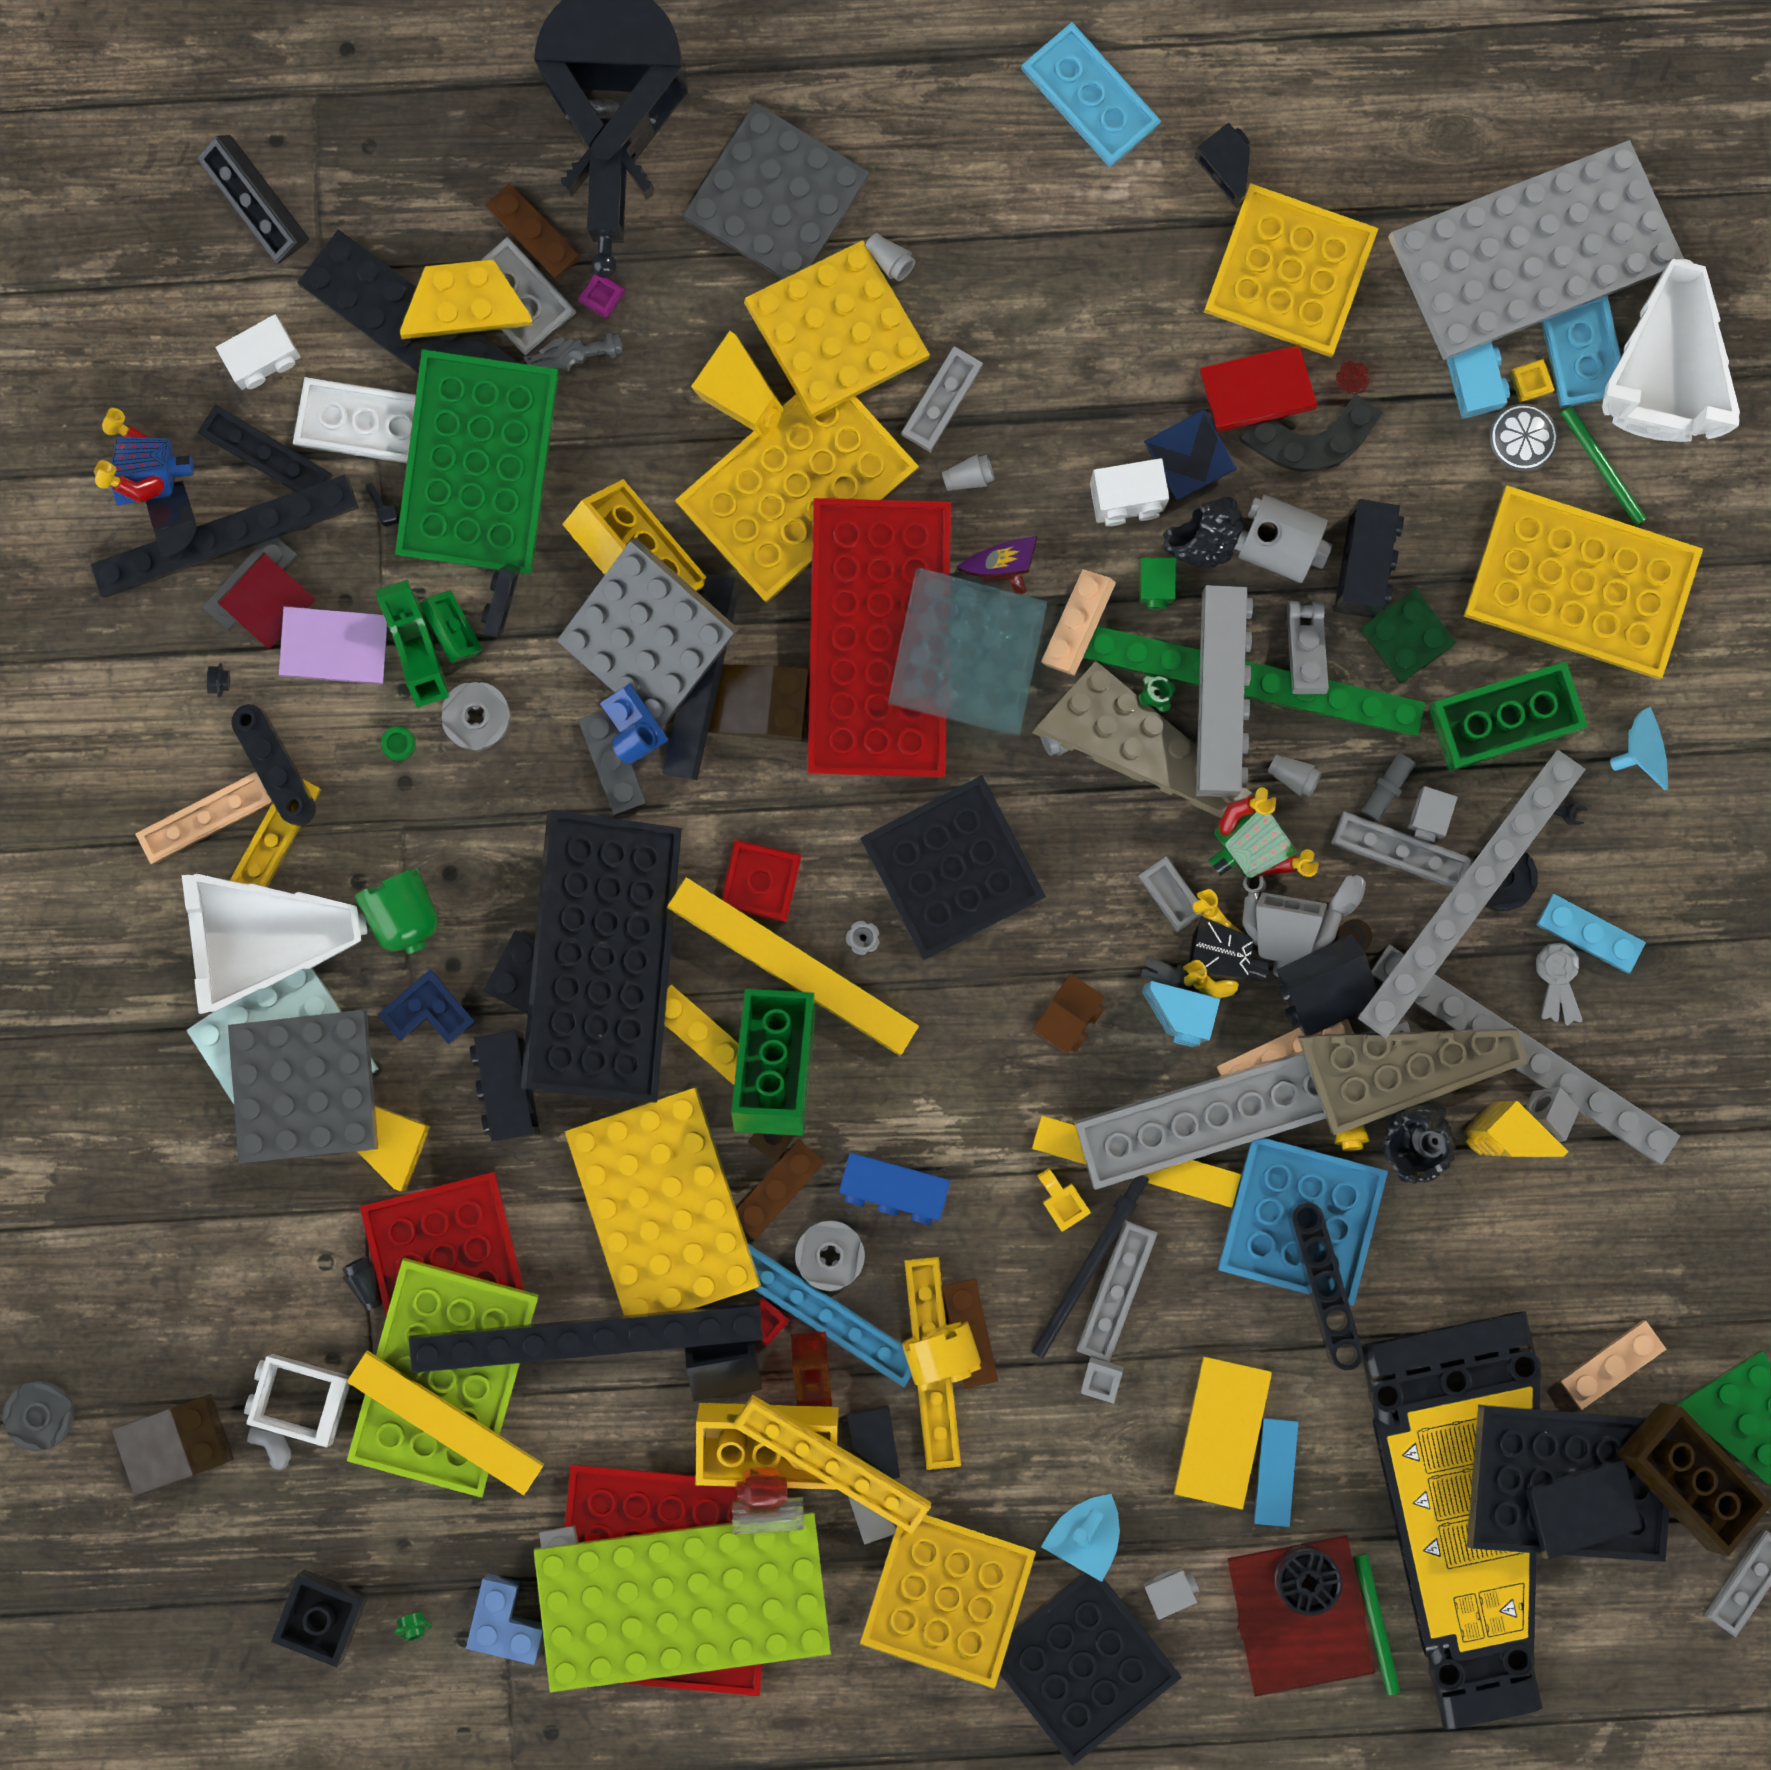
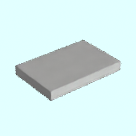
M508 237L481 260L495 261L532 316L533 326L500 329L524 356H530L577 313L571 304Z

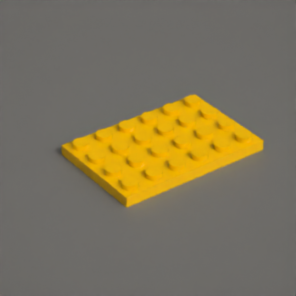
M797 394L794 395L782 406L784 410L781 413L778 424L773 429H770L765 437L753 431L675 500V503L765 603L770 601L812 564L814 498L885 500L919 470V466L856 396L810 418Z
M1506 485L1463 616L1660 680L1663 678L1703 548Z
M697 1087L659 1099L657 1103L650 1102L564 1131L624 1316L694 1309L761 1286Z

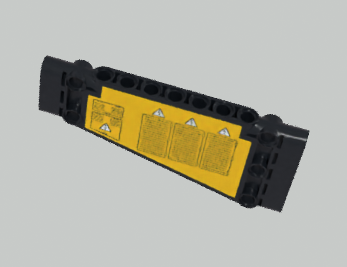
M1526 1311L1508 1313L1361 1345L1363 1350L1362 1362L1368 1384V1398L1372 1403L1375 1416L1372 1418L1375 1438L1423 1653L1428 1658L1429 1675L1433 1680L1442 1726L1444 1729H1457L1539 1711L1543 1706L1534 1670L1536 1553L1481 1550L1467 1547L1478 1404L1540 1409L1541 1363L1535 1353ZM1527 1345L1528 1347L1509 1351L1511 1348ZM1492 1352L1494 1353V1354L1488 1355V1356H1483V1357H1478V1358H1475V1357H1474V1356L1483 1355V1354H1487V1353H1492ZM1521 1357L1528 1358L1530 1362L1529 1371L1524 1375H1518L1515 1371V1363ZM1459 1359H1460L1459 1362L1450 1363V1364H1445V1365H1440V1363H1445V1362H1450V1361H1454V1360H1459ZM1426 1367V1369L1406 1373L1407 1370ZM1453 1371H1458L1462 1376V1383L1457 1389L1450 1390L1446 1385L1447 1376ZM1392 1374V1376L1379 1378L1375 1380L1372 1379V1377ZM1384 1386H1391L1394 1391L1393 1400L1388 1404H1381L1378 1400V1392ZM1514 1650H1522V1662L1517 1666H1510L1508 1664L1509 1654ZM1447 1664L1454 1665V1676L1447 1681L1440 1680V1669Z

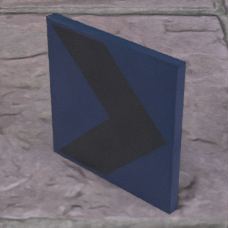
M1204 409L1144 441L1153 460L1162 458L1166 483L1176 502L1237 470Z

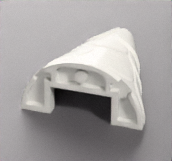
M1672 259L1664 269L1640 312L1641 319L1627 341L1624 353L1605 387L1602 408L1605 415L1611 414L1613 416V424L1638 436L1675 442L1692 441V435L1697 436L1699 434H1706L1708 439L1716 438L1739 426L1740 414L1728 368L1729 360L1718 325L1721 320L1706 267L1694 264L1687 259Z
M201 874L182 875L196 975L194 980L199 1014L215 1012L261 988L266 989L303 968L309 970L360 943L361 935L367 934L366 919L363 914H358L357 906L306 893L297 892L291 894L255 884L246 885Z

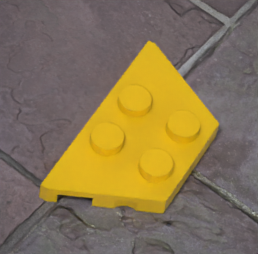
M483 260L425 266L401 326L400 335L402 339L527 327L533 326L532 316L495 261Z

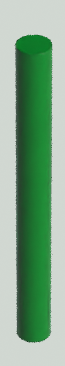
M1570 406L1562 411L1560 414L1634 525L1638 526L1647 520V517L1574 408Z
M1358 1554L1354 1556L1386 1694L1395 1695L1400 1693V1688L1368 1554Z

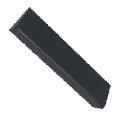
M231 135L215 136L197 157L198 161L275 263H281L308 242L309 237Z

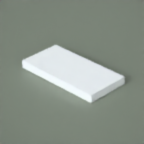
M304 377L293 444L299 447L407 464L416 395Z

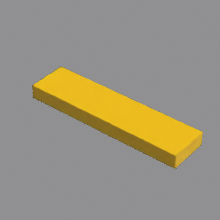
M302 779L312 798L316 801L322 789ZM298 801L291 805V812L298 810ZM272 803L229 881L268 887L301 826H294L284 821L274 803Z

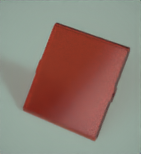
M1347 1535L1227 1558L1238 1612L1237 1628L1244 1642L1254 1697L1375 1674L1364 1619L1365 1604L1361 1593H1359ZM1299 1545L1317 1547L1324 1551L1338 1566L1342 1576V1591L1336 1604L1327 1612L1315 1616L1298 1614L1291 1610L1276 1592L1273 1583L1275 1564L1279 1557L1292 1547ZM1306 1574L1302 1584L1310 1586L1309 1582L1313 1577L1310 1574Z

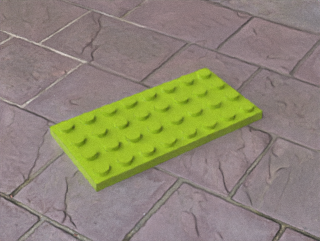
M814 1512L534 1548L550 1692L831 1655Z

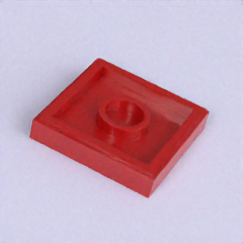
M735 840L721 900L742 913L787 923L802 855Z

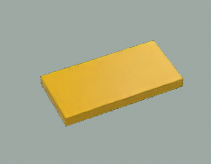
M1203 1356L1174 1488L1175 1495L1243 1510L1270 1385L1271 1371Z

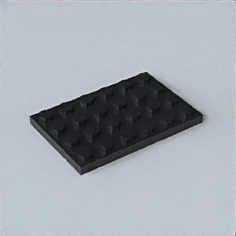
M1478 1404L1467 1547L1481 1550L1542 1554L1525 1489L1621 1459L1616 1453L1646 1418ZM1626 1465L1641 1529L1564 1555L1666 1562L1669 1509Z

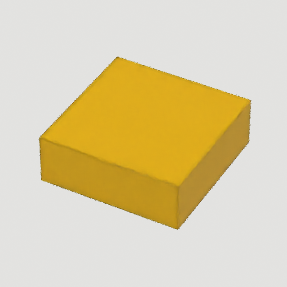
M1544 359L1511 369L1509 372L1520 404L1555 391Z

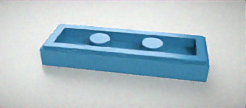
M1262 1418L1254 1524L1290 1527L1298 1421Z

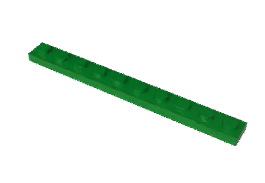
M1097 626L1083 656V660L1097 661L1099 664L1146 675L1152 674L1155 677L1161 676L1168 680L1199 687L1200 650ZM1245 661V665L1251 666L1250 686H1244L1245 698L1412 737H1417L1419 734L1426 702L1328 680L1329 689L1326 694H1292L1291 671Z

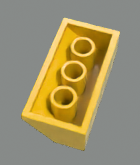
M624 479L583 499L562 524L604 575L627 544L634 538H637L697 593L704 589L706 576Z
M1518 1101L1491 1102L1463 1130L1469 1137L1465 1142L1480 1156L1484 1154L1485 1156L1564 1157L1569 1152Z
M699 1403L696 1420V1485L743 1487V1475L747 1469L770 1468L759 1472L761 1475L766 1473L768 1475L766 1478L765 1476H761L759 1479L751 1477L754 1480H745V1486L836 1490L834 1487L734 1428V1421L746 1404ZM771 1405L838 1446L839 1407ZM753 1469L749 1472L752 1473L751 1476H755L758 1474V1470L762 1469Z

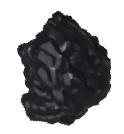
M1221 497L1219 500L1203 503L1201 508L1195 509L1192 512V519L1189 522L1183 523L1180 527H1170L1164 531L1165 545L1163 549L1173 557H1176V559L1190 565H1196L1197 567L1215 568L1218 564L1228 562L1233 555L1234 546L1238 542L1244 526L1241 519L1242 513L1237 508V501L1232 497Z
M1428 1103L1424 1105L1417 1104L1399 1111L1390 1118L1389 1126H1387L1388 1129L1384 1134L1382 1150L1386 1154V1162L1393 1165L1402 1182L1416 1184L1417 1182L1427 1183L1433 1181L1450 1167V1162L1454 1161L1455 1158L1452 1151L1456 1148V1139L1450 1123L1445 1119L1446 1109Z

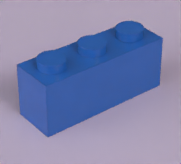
M850 1152L839 1193L845 1195L844 1202L864 1207L865 1201L879 1204L877 1211L898 1216L899 1210L912 1213V1221L931 1225L932 1219L940 1221L951 1180Z

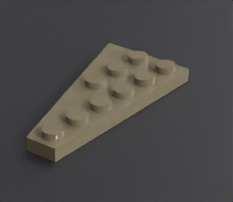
M1097 661L1092 664L1032 732L1042 738L1048 736L1061 742L1060 746L1073 751V749H1077L1092 756L1093 761L1137 781L1143 782L1146 780L1160 787L1159 790L1166 794L1172 795L1174 793L1191 801L1193 806L1222 818L1228 804L1252 794L1247 788H1242L1237 798L1196 796L1197 746L1149 705H1141L1138 696Z
M1515 1028L1390 1033L1387 1039L1378 1033L1298 1036L1328 1126L1333 1135L1529 1063L1519 1032Z

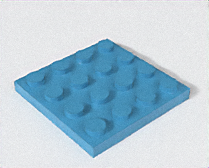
M1266 1138L1251 1141L1217 1270L1309 1294L1290 1228L1288 1214L1296 1203L1310 1202L1316 1204L1323 1212L1349 1305L1354 1306L1388 1171ZM1310 1208L1301 1209L1297 1215V1221L1303 1228L1311 1226L1315 1219L1314 1213ZM1313 1242L1308 1246L1307 1255L1311 1261H1318L1323 1257L1324 1247L1320 1242ZM1323 1276L1317 1282V1290L1321 1295L1331 1293L1334 1288V1282L1330 1276Z

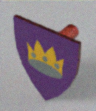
M1037 536L1008 541L985 549L956 566L957 570L967 575L983 577L985 584L1009 580L1013 594L1015 596L1023 595L1027 592L1022 574L1029 573Z

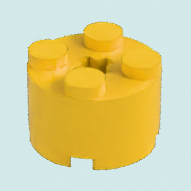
M968 1321L963 1324L957 1322L927 1331L920 1341H917L914 1336L902 1343L914 1384L918 1386L919 1392L939 1386L940 1381L946 1380L949 1377L952 1383L970 1377L972 1372L981 1369V1359Z

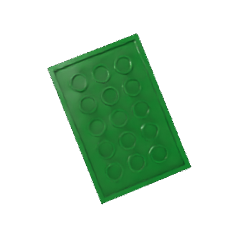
M422 350L395 555L500 570L506 564L521 567L520 573L532 575L559 378L558 369Z

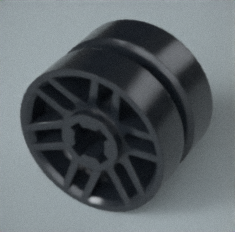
M1310 1545L1295 1546L1285 1551L1275 1564L1273 1571L1275 1590L1284 1603L1294 1612L1305 1616L1320 1615L1330 1610L1338 1601L1342 1591L1341 1572L1336 1563L1321 1549ZM1306 1574H1310L1313 1577L1309 1582L1310 1586L1302 1584Z

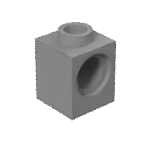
M1424 786L1418 792L1407 829L1416 831L1414 835L1416 838L1428 842H1434L1435 838L1441 839L1445 837L1458 797Z
M1561 1087L1533 1091L1525 1108L1559 1142L1566 1141L1580 1110Z
M1181 1566L1142 1582L1158 1620L1197 1603L1194 1593L1199 1592L1195 1579L1191 1571L1185 1574Z

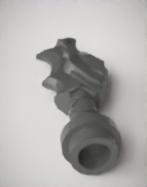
M606 333L604 340L586 344L582 340L572 338L568 340L562 337L560 339H553L548 345L539 350L537 355L525 356L524 362L526 365L569 371L573 364H583L586 357L607 353L611 359L617 358L619 354H624L620 333Z

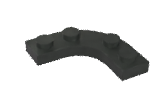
M1355 393L1337 421L1326 431L1316 435H1300L1273 419L1250 425L1240 441L1272 463L1289 470L1309 472V470L1331 468L1345 461L1361 446L1384 412Z

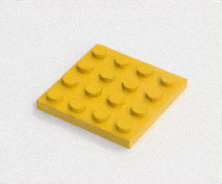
M1250 183L1204 313L1332 358L1379 228Z
M863 240L746 297L744 300L745 306L810 418L928 360L930 356L872 254L865 247Z
M925 1515L913 1534L896 1526L860 1645L995 1689L1036 1551Z

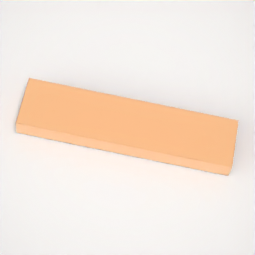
M254 772L135 834L150 864L154 865L271 805L273 802L257 772Z

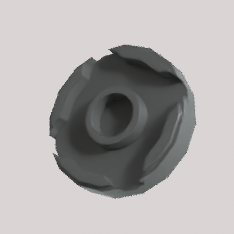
M38 1380L25 1383L11 1393L5 1402L2 1419L12 1442L23 1449L40 1451L52 1448L66 1438L72 1429L75 1414L72 1400L64 1389L53 1382Z

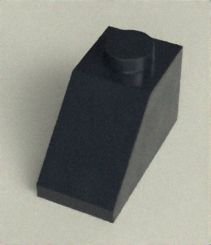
M1228 122L1197 147L1194 158L1237 209L1243 204L1246 195L1250 147L1248 145L1250 142L1241 129H1234Z
M889 1405L848 1412V1420L842 1421L845 1442L851 1441L855 1452L892 1479L900 1478Z

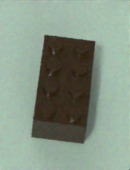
M1660 1402L1616 1453L1707 1551L1730 1556L1771 1507V1502L1682 1406Z

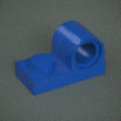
M630 683L600 703L620 732L613 738L612 745L616 755L624 763H635L669 740Z

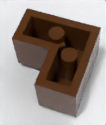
M1070 973L1030 1032L1063 1055L1067 1054L1070 1050L1075 1053L1088 1036L1083 1031L1088 1021L1095 1024L1106 1007L1101 1004L1105 996Z

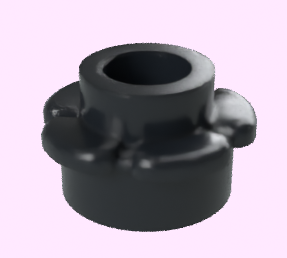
M219 663L218 666H208L207 693L217 694L218 697H221L223 691L230 690V670H224L223 664Z

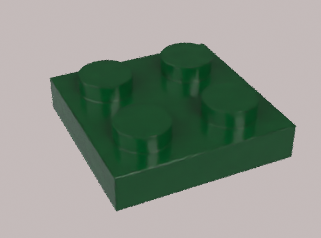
M1417 588L1359 629L1399 684L1457 643Z

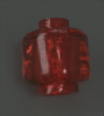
M775 1468L747 1469L742 1476V1481L735 1482L736 1503H742L743 1509L748 1515L776 1514L780 1510L781 1505H786L787 1503L786 1477H781Z

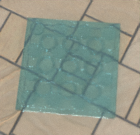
M922 568L916 569L888 704L1011 735H1020L1047 601Z

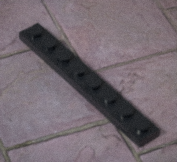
M344 474L197 526L192 541L183 550L173 555L161 558L157 541L92 563L91 568L100 596L107 598L357 510L359 507L349 476Z

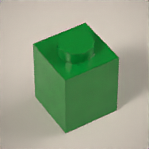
M1176 558L1140 559L1138 604H1146V608L1149 610L1167 609V604L1174 603Z

